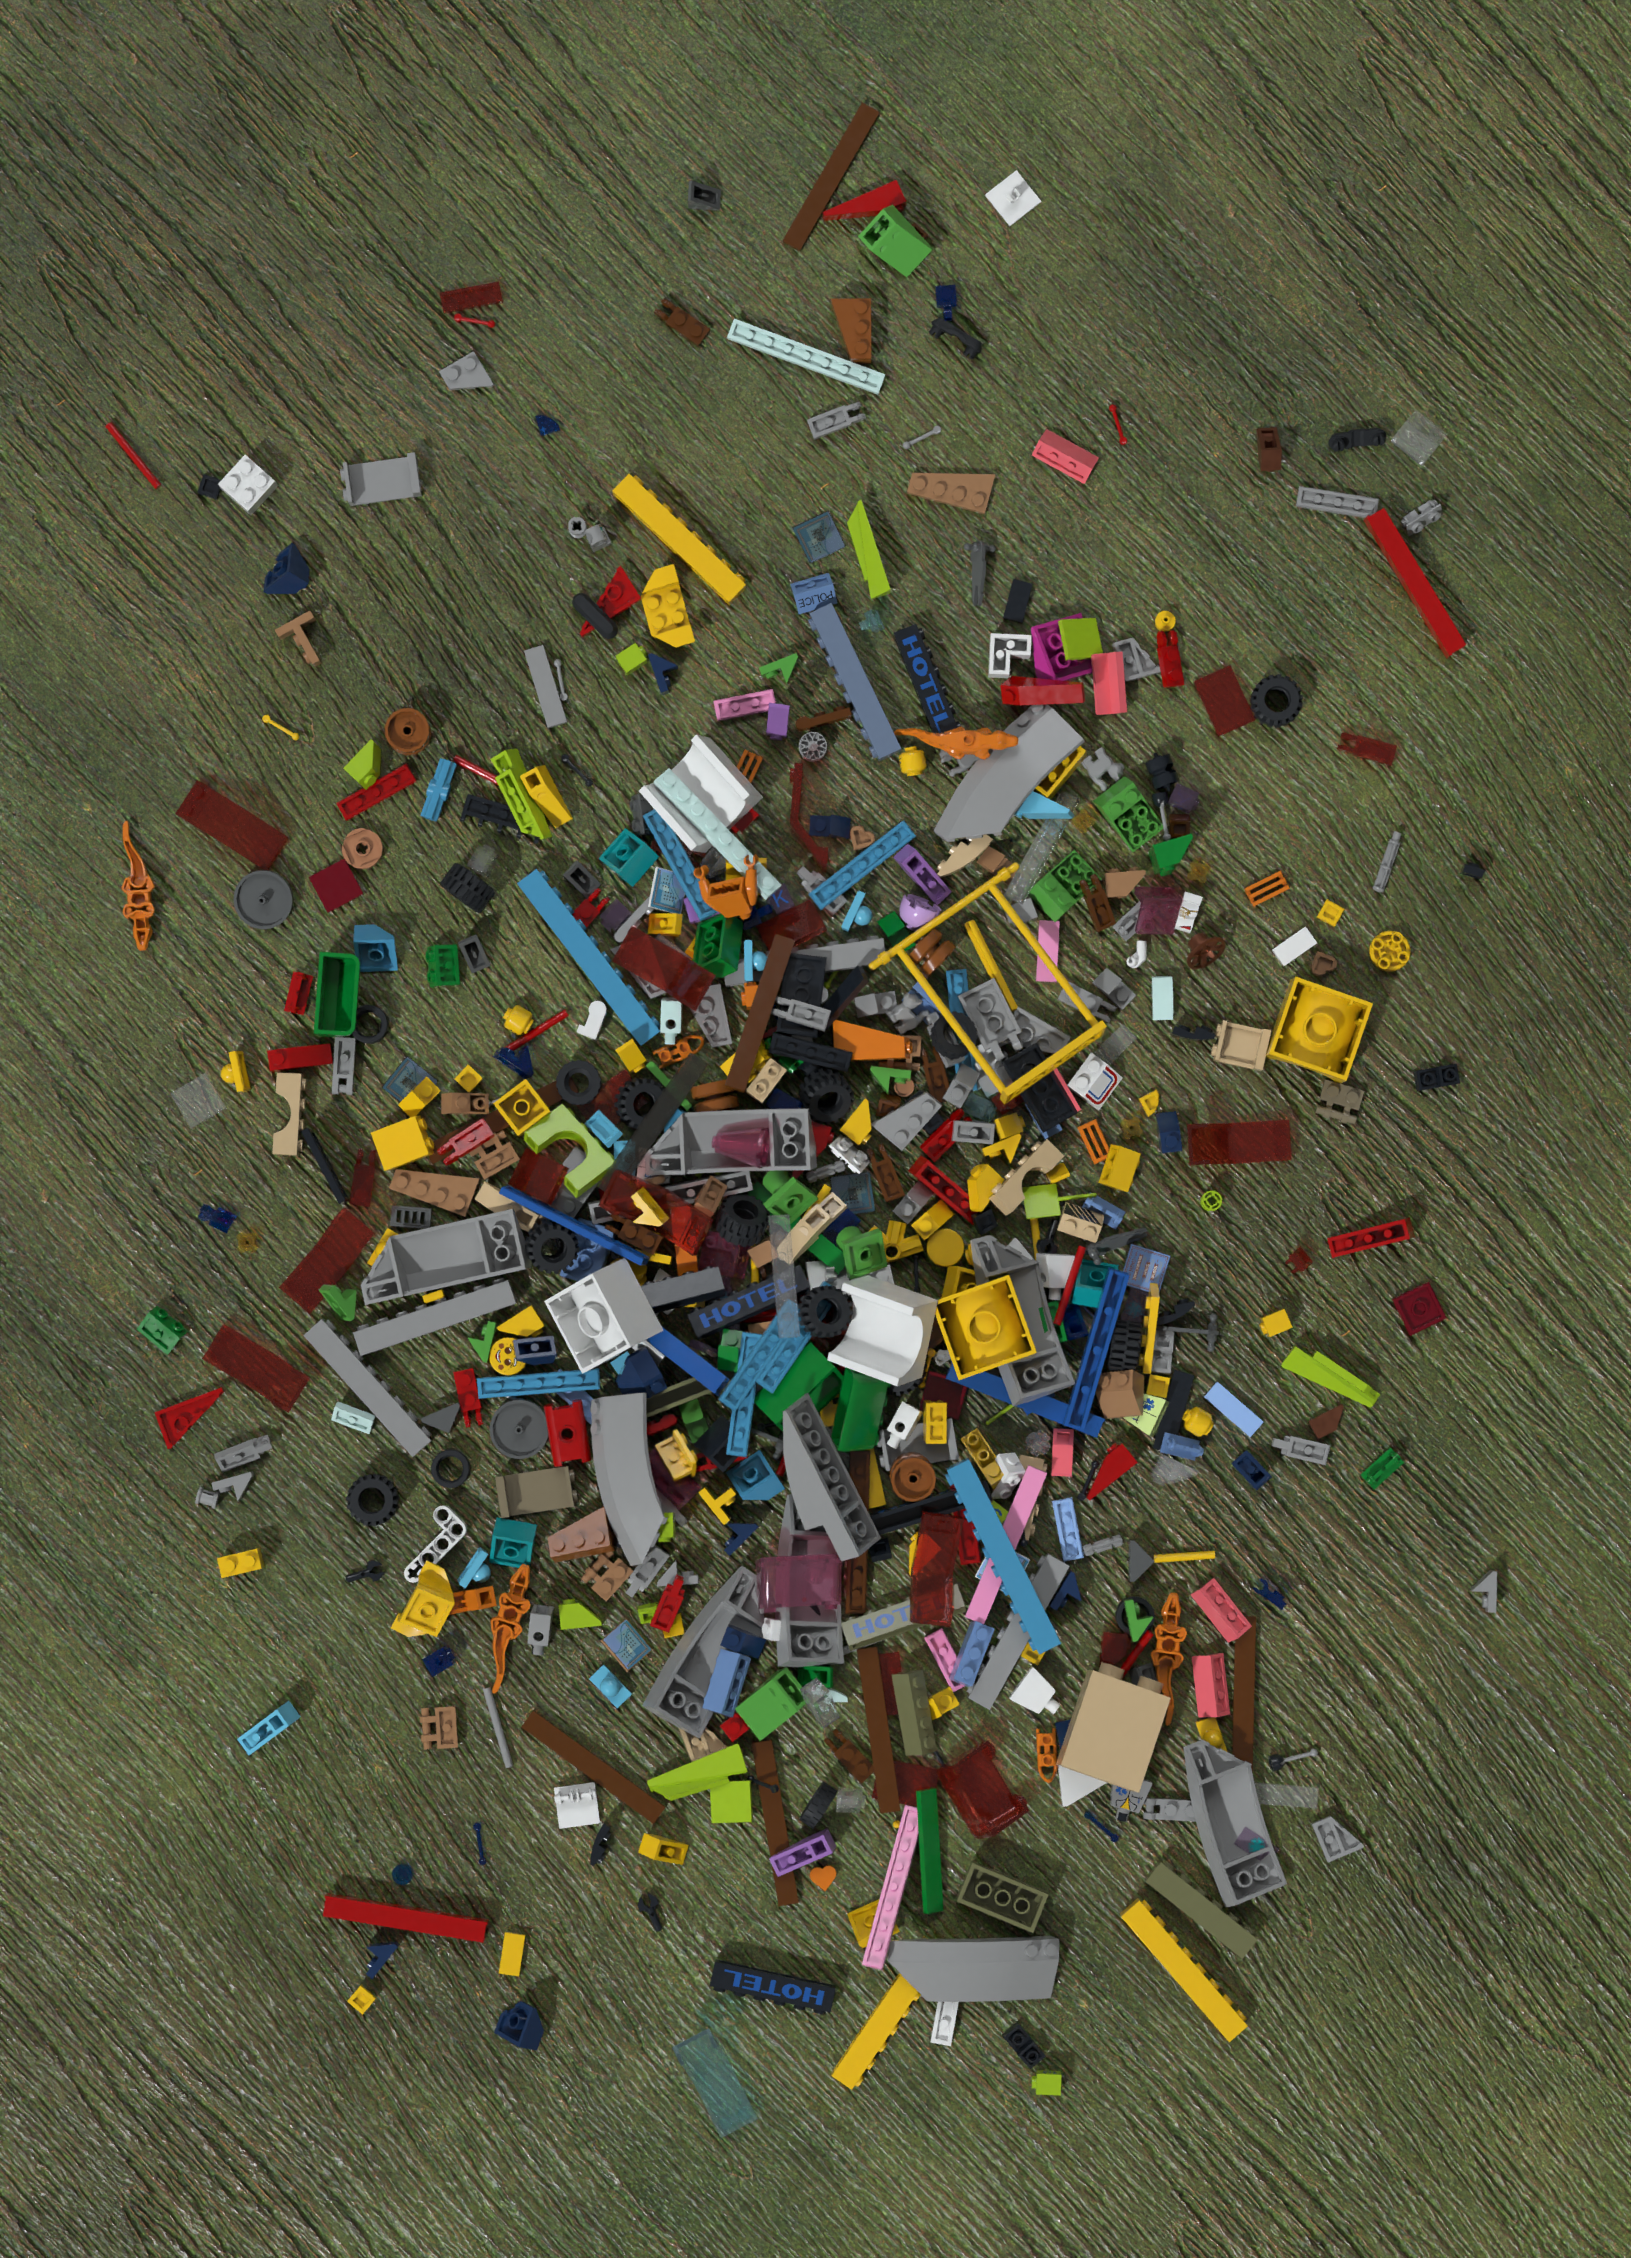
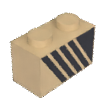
M1066 1202L1057 1230L1096 1243L1103 1225L1104 1215Z

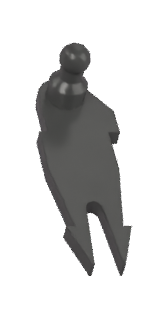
M977 541L972 544L965 543L963 546L965 550H971V595L973 606H977V598L978 606L982 605L986 575L985 553H994L996 551L994 545L988 546L983 541Z
M1134 1229V1231L1104 1238V1240L1096 1243L1083 1239L1086 1242L1085 1252L1090 1258H1093L1095 1265H1100L1102 1260L1099 1256L1134 1241L1141 1240L1148 1236L1147 1233H1144L1147 1232V1229Z
M1215 1313L1209 1316L1210 1323L1207 1330L1156 1326V1330L1207 1334V1350L1209 1352L1215 1350L1214 1342L1217 1340V1335H1219V1331H1217L1218 1325L1216 1324L1217 1315Z
M751 1427V1432L777 1442L773 1459L779 1460L783 1451V1433H780L779 1438Z

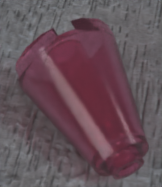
M763 1127L718 1132L712 1138V1148H715L716 1153L763 1169L769 1153L770 1144H767L766 1138H769V1129Z

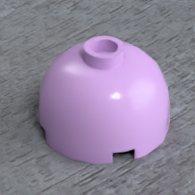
M908 894L903 896L899 912L901 919L907 923L906 927L916 931L941 913V908L936 904L933 907L928 904L929 900Z

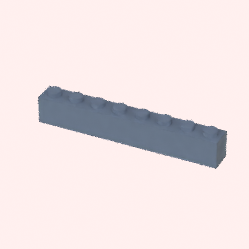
M832 603L811 612L808 623L812 631L816 630L819 635L816 638L820 648H825L828 654L825 656L829 667L833 666L836 671L834 677L837 684L843 685L845 690L843 696L847 704L851 703L854 708L851 711L855 721H860L863 727L860 731L864 740L868 739L871 744L869 750L872 757H877L880 762L901 752L898 740Z

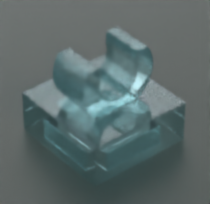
M877 610L865 612L866 620L859 623L862 631L871 629L872 632H879L885 629Z

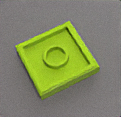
M1096 618L1061 619L1058 621L1066 660L1091 659L1092 654L1103 653Z
M734 1780L710 1789L712 1823L753 1822L751 1780Z

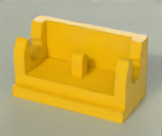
M923 1400V1441L926 1444H947L946 1402L941 1400L937 1402Z

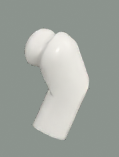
M1136 941L1137 952L1131 957L1129 956L1126 961L1129 967L1137 968L1146 961L1147 941Z

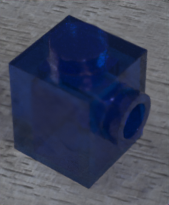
M443 1646L423 1658L422 1661L431 1676L434 1677L454 1665L456 1657L451 1648L447 1649L446 1646Z

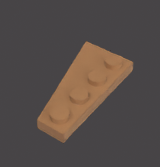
M912 473L907 494L985 515L995 474Z
M396 1169L389 1189L466 1217L480 1179Z

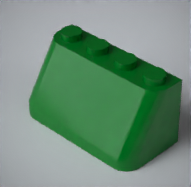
M320 952L314 1021L315 1035L339 1037L349 1036L354 1033L357 1022L361 963L357 956L345 953Z
M810 1342L803 1348L775 1391L770 1393L764 1388L759 1390L755 1395L754 1403L783 1432V1411L808 1393L819 1413L840 1393L843 1375Z
M845 1367L830 1436L837 1451L849 1452L873 1449L874 1445L878 1444L879 1434L877 1432L879 1426L883 1423L882 1409L887 1404L886 1391L890 1387V1383Z

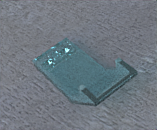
M709 2028L672 2047L680 2065L683 2066L695 2085L721 2138L758 2119L730 2061Z

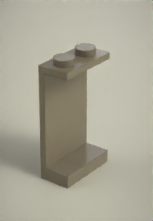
M569 1466L495 1477L501 1518L567 1507L571 1508L575 1507V1502H578L577 1490H573L572 1482H575L574 1470H570Z

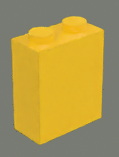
M421 1115L410 1117L371 1132L384 1171L393 1170L434 1154V1143L430 1137L428 1138L426 1132L428 1129L424 1118H421Z

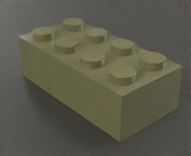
M971 1860L956 1901L1033 1933L1049 1894L1043 1889Z

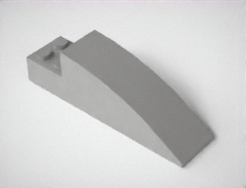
M804 1394L783 1411V1454L786 1473L797 1512L805 1530L824 1526L841 1561L859 1557L881 1537L809 1394Z

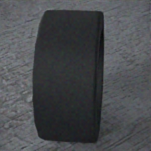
M364 1005L357 1008V1022L353 1036L365 1044L380 1042L389 1030L387 1015L382 1009L374 1005ZM368 1012L376 1014L381 1021V1028L374 1036L361 1034L357 1027L360 1016Z
M447 1449L438 1453L431 1464V1474L434 1480L440 1486L446 1488H455L462 1485L468 1479L471 1472L467 1456L455 1449ZM453 1456L461 1461L463 1471L458 1479L448 1481L440 1475L439 1465L444 1458Z
M1130 1596L1126 1599H1133L1134 1603H1138L1145 1608L1147 1616H1153V1619L1142 1633L1144 1634L1152 1628L1155 1621V1612L1147 1600L1138 1596ZM1123 1599L1117 1606L1115 1620L1118 1627L1130 1635L1129 1626L1123 1620L1124 1600H1126Z

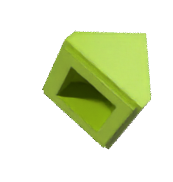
M658 1602L637 1607L641 1624L651 1622Z

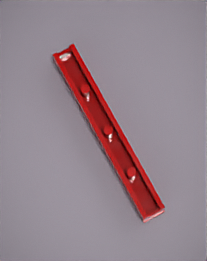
M1385 508L1371 516H1367L1363 520L1444 656L1446 659L1449 658L1452 654L1466 646L1465 641Z
M330 1893L325 1895L326 1900L323 1911L324 1917L482 1943L485 1940L489 1919Z

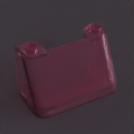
M838 1554L764 1557L756 1560L758 1609H764V1613L777 1612L776 1608L821 1605L825 1606V1610L837 1609V1605H841L842 1561Z

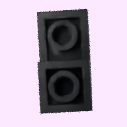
M1181 1024L1179 1027L1174 1026L1170 1034L1191 1041L1213 1040L1216 1036L1212 1033L1213 1030L1206 1026L1196 1027L1194 1032L1191 1033L1190 1028Z
M1457 1063L1413 1071L1417 1091L1460 1084Z
M1188 1298L1176 1301L1177 1305L1173 1306L1174 1314H1171L1170 1311L1158 1313L1159 1317H1157L1156 1326L1180 1318L1195 1306L1194 1301L1189 1302Z
M605 1821L593 1844L590 1865L593 1867L596 1863L601 1864L607 1855L604 1853L606 1847L600 1842L603 1841L605 1843L612 1832L609 1831L611 1825Z
M1018 2021L1002 2034L1003 2038L1029 2069H1032L1046 2057Z

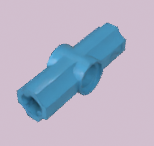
M440 758L434 778L431 779L427 788V798L420 815L421 817L438 822L443 804L447 801L450 794V784L457 767L456 763Z

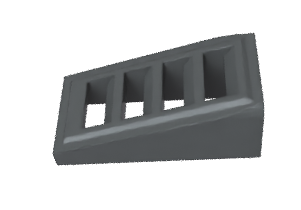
M392 1206L390 1226L430 1228L433 1209ZM397 1210H401L400 1222H396ZM405 1211H409L408 1223H404ZM413 1211L417 1212L416 1224L412 1223ZM421 1212H425L424 1224H420Z

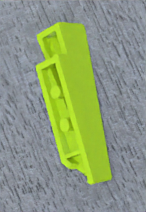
M858 500L847 522V526L864 581H868L870 598L875 599L890 594L891 589L863 502Z
M507 749L491 758V762L500 774L495 779L521 832L540 837V839L552 837L542 810L529 795L520 778L527 771L518 749Z
M1293 1346L1281 1364L1283 1368L1367 1407H1372L1380 1396L1368 1384L1318 1351H1314L1309 1356L1296 1346Z
M734 1744L649 1779L647 1784L650 1792H657L663 1795L665 1799L672 1801L730 1783L728 1776L747 1773L748 1771L740 1745Z

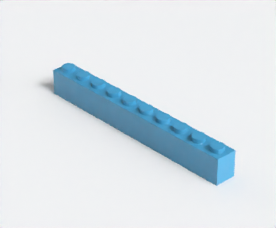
M535 869L518 882V886L639 1045L642 1046L660 1032L658 1029L660 1027L659 1022L654 1016L652 1018L648 1016L646 1011L649 1009L642 1000L638 1002L635 999L634 995L636 992L631 985H625L621 979L624 976L618 968L613 970L609 964L611 959L605 951L600 953L597 949L599 943L592 935L590 937L587 936L584 932L587 929L580 919L575 920L572 916L574 911L568 903L565 905L559 899L562 895L557 888L549 886L547 882L550 879L543 870L539 872Z
M969 1458L946 1468L948 1474L945 1477L950 1486L954 1484L957 1490L954 1495L959 1504H964L966 1510L963 1513L968 1523L973 1522L975 1526L973 1533L977 1541L982 1540L985 1546L982 1548L987 1559L991 1558L994 1563L991 1566L996 1578L1001 1577L1003 1584L1000 1586L1005 1596L1010 1595L1013 1602L1009 1604L1014 1614L1019 1613L1022 1619L1019 1621V1624L1024 1633L1028 1631L1031 1637L1028 1642L1032 1650H1037L1041 1654L1061 1644Z

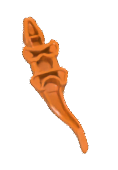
M958 727L944 733H931L917 728L897 729L894 731L895 735L917 737L928 745L942 749L950 756L959 760L965 754H974L976 757L985 760L990 757L989 749L1003 750L1018 745V737L999 730L992 733L988 728L965 730L963 727Z
M125 821L123 823V843L130 859L131 873L128 878H125L122 885V891L127 894V904L123 908V915L127 919L131 918L134 920L133 937L137 948L140 951H144L148 947L153 932L149 924V918L155 913L151 894L155 885L151 877H149L143 859L131 842L129 822Z
M522 1564L511 1577L510 1591L500 1595L498 1614L490 1620L493 1634V1654L497 1671L492 1693H496L499 1690L503 1680L507 1645L510 1640L516 1639L522 1632L523 1628L520 1625V1620L531 1605L530 1601L524 1598V1593L530 1584V1567L527 1564Z
M1173 1592L1169 1594L1162 1607L1163 1624L1155 1627L1156 1649L1150 1654L1156 1670L1157 1681L1164 1684L1161 1692L1164 1696L1171 1698L1166 1712V1726L1170 1725L1174 1711L1171 1676L1173 1670L1179 1668L1184 1659L1179 1651L1180 1643L1184 1641L1187 1635L1186 1629L1183 1626H1178L1181 1607L1179 1595Z

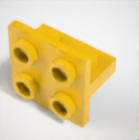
M677 1429L673 1430L672 1437L655 1445L656 1452L674 1482L687 1475H690L691 1478L695 1477L696 1462L698 1461L694 1451L688 1449L686 1437L683 1433L680 1434Z

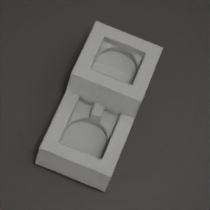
M1156 1330L1152 1374H1171L1174 1332Z

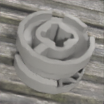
M809 732L802 736L799 741V752L803 759L815 762L825 756L827 743L821 734Z

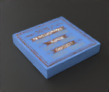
M1131 1244L1123 1268V1272H1127L1130 1275L1127 1286L1149 1292L1150 1283H1158L1160 1292L1170 1256Z

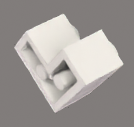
M991 633L988 677L1009 678L1010 658L1030 659L1031 635Z

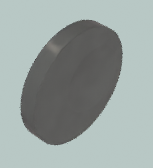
M257 870L243 877L236 886L234 907L238 916L247 925L257 929L274 928L284 922L291 913L293 892L289 883L278 873L270 870Z
M515 1399L504 1403L494 1413L490 1422V1436L494 1446L505 1456L514 1459H525L535 1455L543 1448L549 1436L545 1412L537 1404L529 1400Z

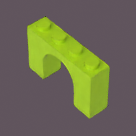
M563 1104L525 1131L524 1141L536 1154L559 1139H571L582 1146L586 1154L585 1160L565 1175L563 1183L576 1198L614 1170L616 1162L613 1155L602 1148L600 1141L589 1134L586 1125L582 1122L579 1123L570 1108H566Z

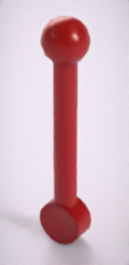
M455 314L454 316L456 322H472L488 325L490 328H494L496 325L493 320L462 317L461 314Z
M1111 404L1109 410L1113 414L1118 429L1119 443L1125 445L1127 438L1124 437L1116 413L1117 407Z

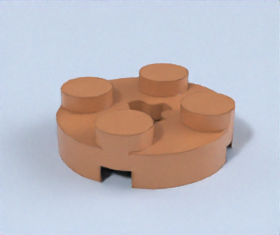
M364 828L355 829L348 833L342 845L343 857L348 864L356 869L372 868L383 856V844L379 836L371 830ZM359 844L368 846L365 854L357 852V849L360 848Z

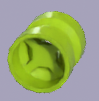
M1208 1191L1201 1196L1200 1204L1206 1211H1215L1221 1206L1222 1197L1216 1191Z

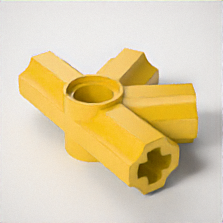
M889 1220L887 1234L885 1235L882 1232L887 1263L895 1262L898 1259L924 1251L918 1234L904 1238L906 1223ZM874 1225L869 1231L875 1230L878 1227ZM889 1247H895L898 1250L895 1257L887 1256L886 1250Z

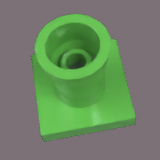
M787 1170L769 1171L763 1178V1186L772 1194L764 1203V1206L788 1226L819 1199L813 1191L796 1178H790Z
M848 1226L840 1231L836 1244L843 1251L846 1273L850 1280L887 1267L882 1231L879 1228L863 1234L855 1226Z

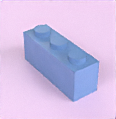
M977 1621L970 1622L950 1674V1680L967 1687L973 1686L994 1628Z
M720 1649L702 1708L733 1718L751 1658Z

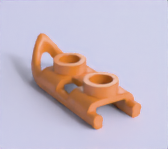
M690 1035L677 1040L675 1045L668 1044L652 1051L653 1055L658 1054L662 1063L659 1069L698 1053L704 1045V1038L699 1035ZM700 1039L699 1047L692 1051L687 1040ZM676 1045V1049L669 1051V1048ZM678 1053L680 1054V1057L676 1059L672 1058V1056Z
M1052 1728V1733H1040V1729H1036L1038 1771L1045 1782L1051 1783L1057 1774L1058 1765H1056V1728ZM1051 1745H1053V1753H1050ZM1041 1746H1044V1754H1041ZM1043 1766H1054L1050 1779L1044 1776L1042 1772Z

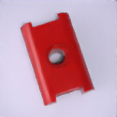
M576 1399L573 1400L571 1405L554 1407L553 1403L544 1405L554 1466H562L564 1461L582 1459V1463L591 1461L592 1457L582 1400ZM565 1428L571 1429L573 1436L565 1437L562 1430Z

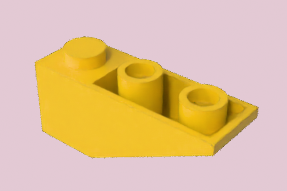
M545 765L537 766L520 776L529 795L555 828L573 819Z
M976 1428L960 1440L992 1489L995 1490L1004 1474L995 1460L996 1455L978 1428Z

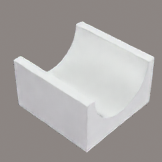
M695 735L691 739L692 746L671 771L730 830L763 797L711 738ZM653 783L644 785L639 790L691 851L706 853L713 846Z
M626 1258L588 1275L544 1301L582 1374L663 1331Z
M869 1275L843 1282L842 1291L850 1293L852 1296V1321L843 1340L833 1351L829 1352L827 1360L895 1386L922 1378L938 1300Z

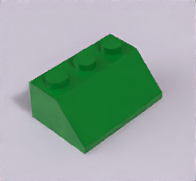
M1192 834L1152 845L1148 854L1155 875L1160 874L1161 877H1164L1174 872L1193 839Z
M720 913L697 925L691 969L693 975L723 978L738 971L743 922L736 916L726 918Z

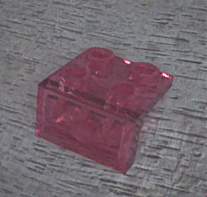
M1136 886L1134 894L1141 902L1135 932L1137 934H1174L1182 899L1173 887Z
M706 1231L698 1270L702 1271L703 1268L708 1266L719 1267L721 1275L744 1280L749 1258L747 1250L751 1246L733 1245L734 1243L725 1241V1238H721L719 1236L720 1233Z

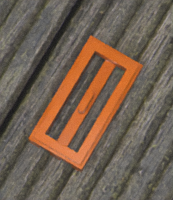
M745 749L737 768L740 771L746 757L749 756L750 758L742 773L746 777L753 760H757L748 779L752 783L763 757Z
M1280 870L1246 887L1244 890L1252 906L1255 907L1290 888ZM1279 877V881L1251 894L1250 890ZM1280 884L1283 885V888L1257 901L1254 900V897Z
M1095 1119L1077 1127L1093 1164L1095 1165L1105 1160L1110 1148L1097 1120ZM1094 1125L1107 1153L1106 1155H1103L1090 1126ZM1085 1128L1087 1129L1089 1136L1095 1146V1149L1100 1157L1098 1159H1096L1094 1152L1088 1142V1139L1083 1131V1129Z

